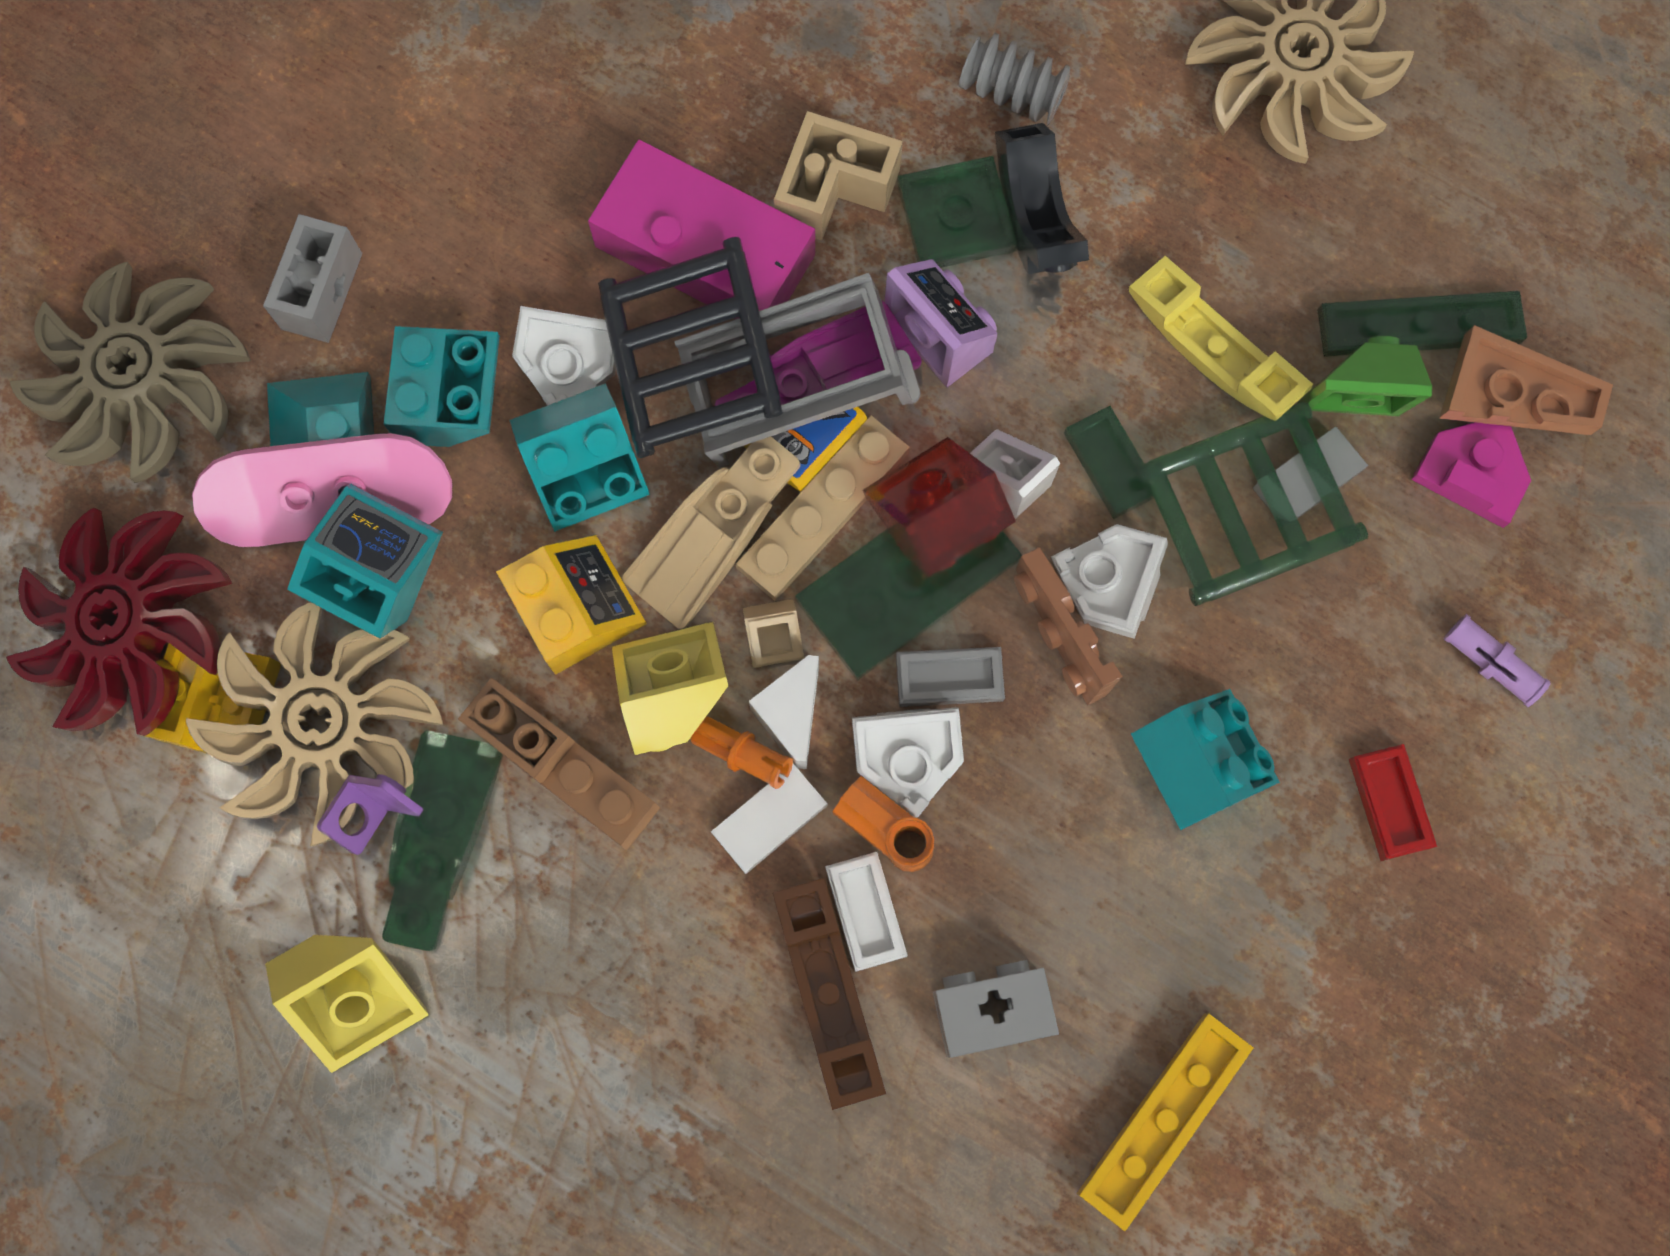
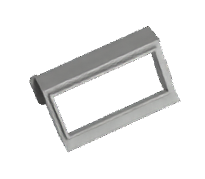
M869 273L759 312L767 340L865 305L885 370L781 405L783 414L778 417L765 418L764 413L701 432L704 441V454L719 468L729 465L726 455L727 451L896 394L902 405L913 404L919 400L921 392L910 356L904 350H896L879 291ZM740 318L674 341L682 364L746 344ZM706 379L686 385L695 412L713 406Z

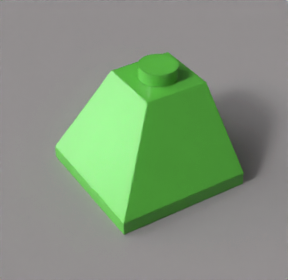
M1377 336L1369 338L1368 343L1365 342L1305 394L1298 402V410L1400 416L1432 396V384L1417 345H1401L1400 339L1397 337Z

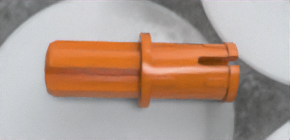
M708 716L705 717L690 738L694 745L726 761L727 767L730 770L736 772L741 769L770 784L775 789H779L785 783L784 779L778 777L779 774L788 778L792 770L793 759L791 757L784 756L755 741V735L749 731L741 734Z

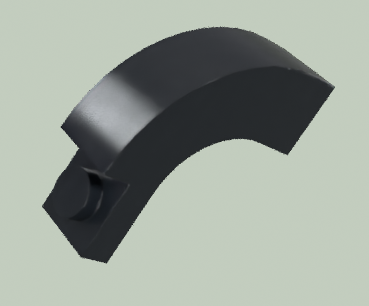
M1044 123L996 131L998 166L1005 207L1015 246L1027 273L1034 274L1044 271L1050 273L1064 272L1078 265L1077 262L1088 261V240L1072 224L1065 207L1058 172L1055 133Z

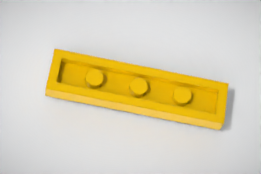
M1204 1013L1076 1194L1120 1229L1126 1231L1254 1047L1212 1015Z

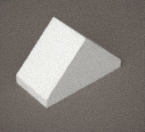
M998 429L992 432L960 462L964 469L1014 519L1052 485L1060 466L1056 456Z
M806 656L749 700L751 712L785 755L793 759L794 765L799 769H807L819 671V656Z

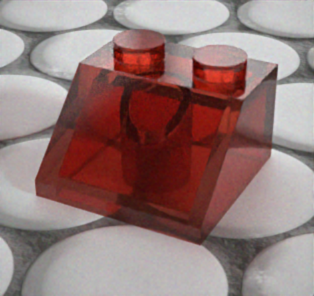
M946 437L862 490L866 499L904 555L928 577L937 571L949 568L959 557L978 545L995 539L1000 531L1016 522L995 471L949 437Z

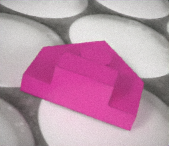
M1476 422L1438 432L1430 442L1411 479L1502 528L1511 522L1531 482L1512 427Z

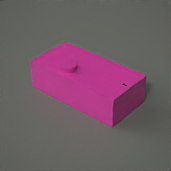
M639 139L588 220L596 248L645 273L723 249L722 243L724 240L731 237H739L746 255L759 311L789 301L815 256V228ZM728 269L674 287L705 304H711L734 296Z

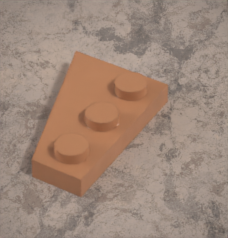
M1039 547L1022 555L1016 567L1018 574L1014 576L1016 588L1026 604L1034 603L1042 619L1038 621V628L1044 642L1051 650L1057 648L1066 666L1062 668V673L1067 686L1074 696L1081 694L1087 706L1106 697L1123 676L1114 662L1104 666L1100 662L1099 651L1096 645L1098 644V637L1089 623L1075 622L1072 618L1071 613L1074 612L1075 608L1071 595L1041 548Z

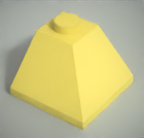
M713 622L612 646L619 702L635 755L650 751L660 752L674 745L688 742L728 687Z
M313 935L265 963L272 1004L331 1073L428 1016L427 1008L372 938Z

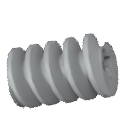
M995 32L985 44L980 42L981 37H978L962 69L959 87L967 90L977 80L976 94L979 97H986L994 89V103L1002 106L1012 96L1011 110L1014 113H1021L1030 104V120L1037 122L1048 112V126L1066 92L1071 67L1065 65L1054 76L1051 74L1053 58L1047 57L1037 68L1034 66L1035 50L1030 48L1019 60L1016 58L1017 42L1012 41L1002 52L998 50V33Z

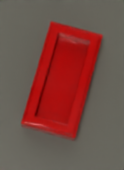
M1404 744L1348 759L1380 861L1437 847Z

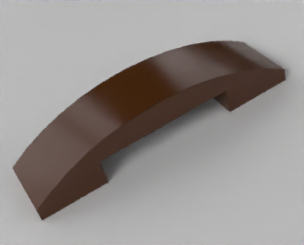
M825 878L773 892L832 1110L885 1095V1087L869 1037Z

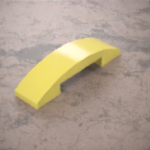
M1164 256L1129 286V293L1164 337L1192 365L1226 393L1257 413L1276 421L1312 389L1313 383L1275 351L1268 357L1199 297L1201 286L1168 257Z

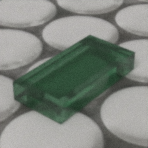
M1111 406L1066 427L1065 437L1113 519L1158 497L1161 492Z

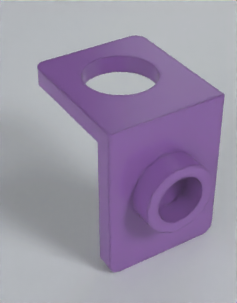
M378 774L375 779L349 775L319 820L317 829L350 853L359 855L388 811L419 817L423 808L404 795L406 789L401 784L385 775ZM356 803L364 811V824L357 833L347 835L340 828L339 817L347 805Z

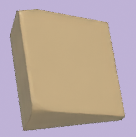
M794 600L755 605L743 609L753 668L804 659Z

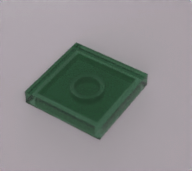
M993 156L898 176L897 186L917 262L933 259L942 268L1016 252L1017 241Z

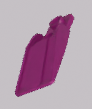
M881 300L896 350L906 351L910 356L913 369H918L921 366L922 359L885 301ZM866 306L798 337L770 356L781 405L885 370ZM755 380L716 400L715 406L757 393Z

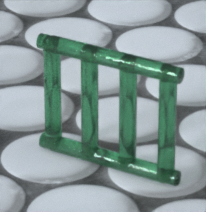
M1306 401L1292 406L1276 421L1262 416L1149 460L1147 463L1134 468V473L1141 484L1148 483L1190 578L1193 588L1189 589V596L1194 606L1222 598L1368 539L1369 534L1365 525L1362 522H1354L1308 422V419L1312 418V411ZM1286 429H1289L1335 530L1307 541L1261 440ZM1239 447H1242L1288 548L1261 560L1214 458ZM1193 465L1197 469L1240 565V568L1215 578L1211 576L1167 475Z

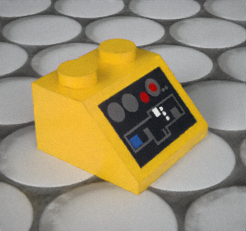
M597 535L542 546L496 571L545 662L555 675L647 624Z

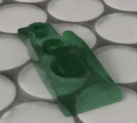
M429 730L421 734L412 765L414 780L406 788L404 795L421 806L423 811L419 817L399 813L389 861V883L395 889L382 933L384 941L425 951L436 949L448 902L453 900L467 867L503 759V754L489 743Z

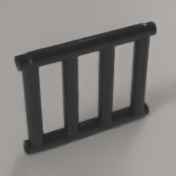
M731 237L724 240L722 243L723 249L619 283L613 278L603 279L598 283L601 295L600 300L632 442L634 443L638 458L653 455L655 453V446L764 413L765 418H774L783 414L780 394L753 283L739 237ZM728 269L734 296L628 330L622 303ZM736 317L740 318L746 344L639 378L633 350ZM751 365L757 393L650 426L644 398Z

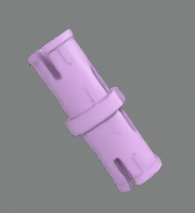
M1465 614L1449 630L1444 640L1448 643L1450 642L1480 667L1478 673L1488 680L1493 677L1518 697L1525 706L1530 707L1549 688L1550 681L1546 678L1544 679L1513 654L1516 648L1507 641L1501 644L1472 621L1471 617Z

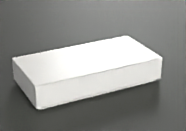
M794 763L788 778L779 774L778 777L785 781L779 789H775L770 784H767L711 831L713 836L745 874L827 807V802Z
M873 852L825 866L855 972L907 957L908 955L878 853Z

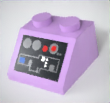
M930 259L895 267L887 273L885 303L889 306L921 359L946 387H949L993 353L998 334L993 318L981 306L975 308L964 296V288L961 282L950 270L942 271L935 261Z

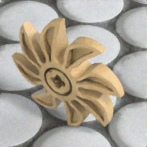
M1223 0L1243 17L1236 15L1217 20L1203 29L1190 46L1185 65L1235 64L1230 66L1222 76L1212 103L1213 119L1220 133L1224 135L1242 111L1255 101L1259 95H1268L1272 99L1267 105L1260 122L1265 140L1283 157L1304 164L1308 160V151L1301 115V105L1309 108L1316 130L1323 135L1343 141H1357L1374 137L1382 133L1387 124L1355 98L1360 100L1372 98L1390 90L1402 79L1414 55V51H1363L1373 42L1384 21L1386 14L1385 0H1358L1353 8L1343 14L1342 18L1338 20L1327 17L1334 0H1296L1297 9L1291 8L1287 3L1288 0Z
M311 602L297 608L283 621L274 640L273 652L286 673L291 677L290 683L284 688H274L269 680L256 670L230 632L221 644L217 659V670L223 689L238 706L269 711L270 716L266 723L262 725H232L186 718V724L189 733L197 745L211 757L223 763L246 766L265 755L271 749H280L282 751L281 760L274 764L262 778L219 807L233 816L246 819H260L285 811L297 800L302 782L301 776L304 770L310 767L318 768L320 770L319 799L310 846H316L331 840L317 829V824L349 776L347 771L342 768V762L345 757L349 755L359 756L363 763L373 770L376 775H385L401 784L406 789L404 795L411 798L414 775L413 767L405 748L395 738L363 732L361 728L365 721L369 719H397L443 726V721L436 704L429 695L419 687L406 681L388 678L368 689L362 695H355L350 692L352 684L357 682L368 669L410 640L408 636L393 630L381 639L362 629L344 636L336 644L331 671L325 676L315 675L313 673L315 667L314 648L322 608ZM311 711H314L318 716L328 712L331 718H325V721L329 728L321 734L314 728L305 732L302 730V726L309 725L305 716ZM349 804L342 810L339 817V825L342 831L353 818L358 804Z

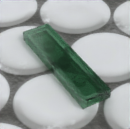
M1520 291L1322 303L1317 310L1324 357L1350 355L1365 342L1368 343L1369 338L1377 336L1397 337L1400 339L1401 345H1417L1419 351L1460 348L1464 334L1474 325L1517 344H1521L1527 338Z

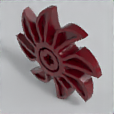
M96 508L88 510L69 529L60 549L59 569L69 580L75 583V591L70 598L32 569L23 567L19 579L18 594L20 606L25 616L37 626L55 632H65L61 638L55 639L44 646L9 655L6 658L16 674L25 680L52 687H65L76 684L52 727L68 731H83L101 725L112 718L127 702L129 689L136 732L142 736L151 733L170 713L179 689V672L167 660L162 658V649L167 642L208 673L217 675V659L221 644L214 626L209 620L197 613L184 608L172 609L175 603L183 601L192 595L230 585L232 581L219 565L198 555L171 553L162 556L182 521L183 515L174 511L162 510L152 511L135 517L122 526L111 538L108 551L102 512Z

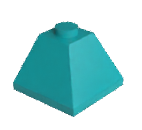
M369 372L267 383L270 446L374 434L371 375Z

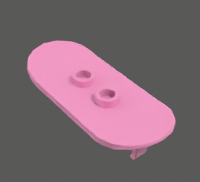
M392 433L253 448L232 452L213 460L199 474L192 491L193 510L204 530L219 541L238 547H260L306 541L344 488L349 484L370 493L427 524H431L445 513L452 499V479L445 463L430 447L412 437Z

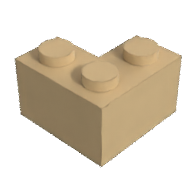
M807 111L774 197V208L815 228V239L821 241L838 198L885 212L900 172L903 141Z

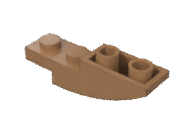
M492 677L458 718L469 729L626 851L660 809L653 800L577 744L570 736Z

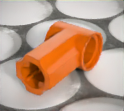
M862 776L848 788L832 811L835 816L887 856L892 864L902 871L914 872L921 870L930 862L933 856L934 836L932 829L926 822L910 815ZM915 832L924 839L926 847L919 856L905 858L896 851L895 842L902 833Z

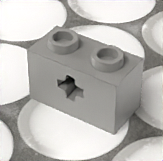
M298 214L263 305L281 330L329 343L363 254L348 228Z
M1028 960L996 966L997 978L977 982L974 971L942 978L945 989L936 990L932 993L946 1057L952 1058L1059 1035L1044 968L1030 970ZM993 991L994 997L997 1000L1006 999L1008 1010L999 1013L1000 1022L995 1024L991 1015H981L979 1009L980 1004L988 1001L987 992Z

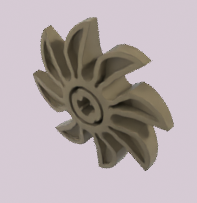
M124 262L101 274L92 283L85 295L82 310L97 326V332L91 338L83 339L79 334L71 330L45 301L37 313L34 333L39 348L61 370L74 373L63 374L53 378L12 380L10 385L18 400L40 417L56 422H74L78 420L45 454L51 461L62 465L85 466L111 457L122 449L127 433V425L131 421L130 479L134 483H138L158 473L170 461L176 451L180 432L164 414L166 407L171 403H179L183 408L193 413L218 442L224 434L228 421V409L224 396L204 373L188 369L207 364L249 362L251 358L237 336L227 328L217 323L200 319H189L184 322L214 291L210 283L199 279H168L147 288L140 294L135 309V316L131 320L132 267L128 262Z

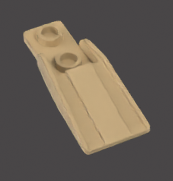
M771 436L751 443L730 469L723 467L717 470L682 502L623 574V582L675 627L685 629L736 563L771 509L772 500L800 468L801 463L798 458Z

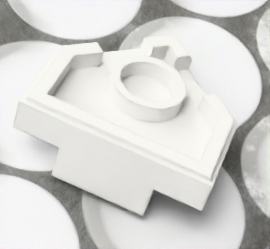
M520 306L512 357L528 376L547 406L600 386L615 375L616 366L605 320Z
M1116 524L1098 533V537L1073 549L1069 547L1051 556V559L1064 586L1070 593L1084 624L1089 623L1090 626L1135 639L1140 622L1145 620L1161 575L1160 565L1168 542L1165 537Z
M957 707L933 710L927 708L852 717L857 772L915 818L919 817L929 805L934 795L964 762L959 708Z

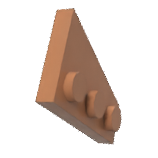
M1474 325L1464 334L1439 418L1592 435L1602 428L1613 384Z

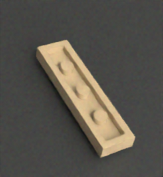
M871 415L736 563L737 570L776 601L909 454L910 447Z

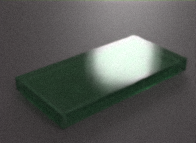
M958 477L795 595V600L858 681L1017 564L1022 554L963 480Z

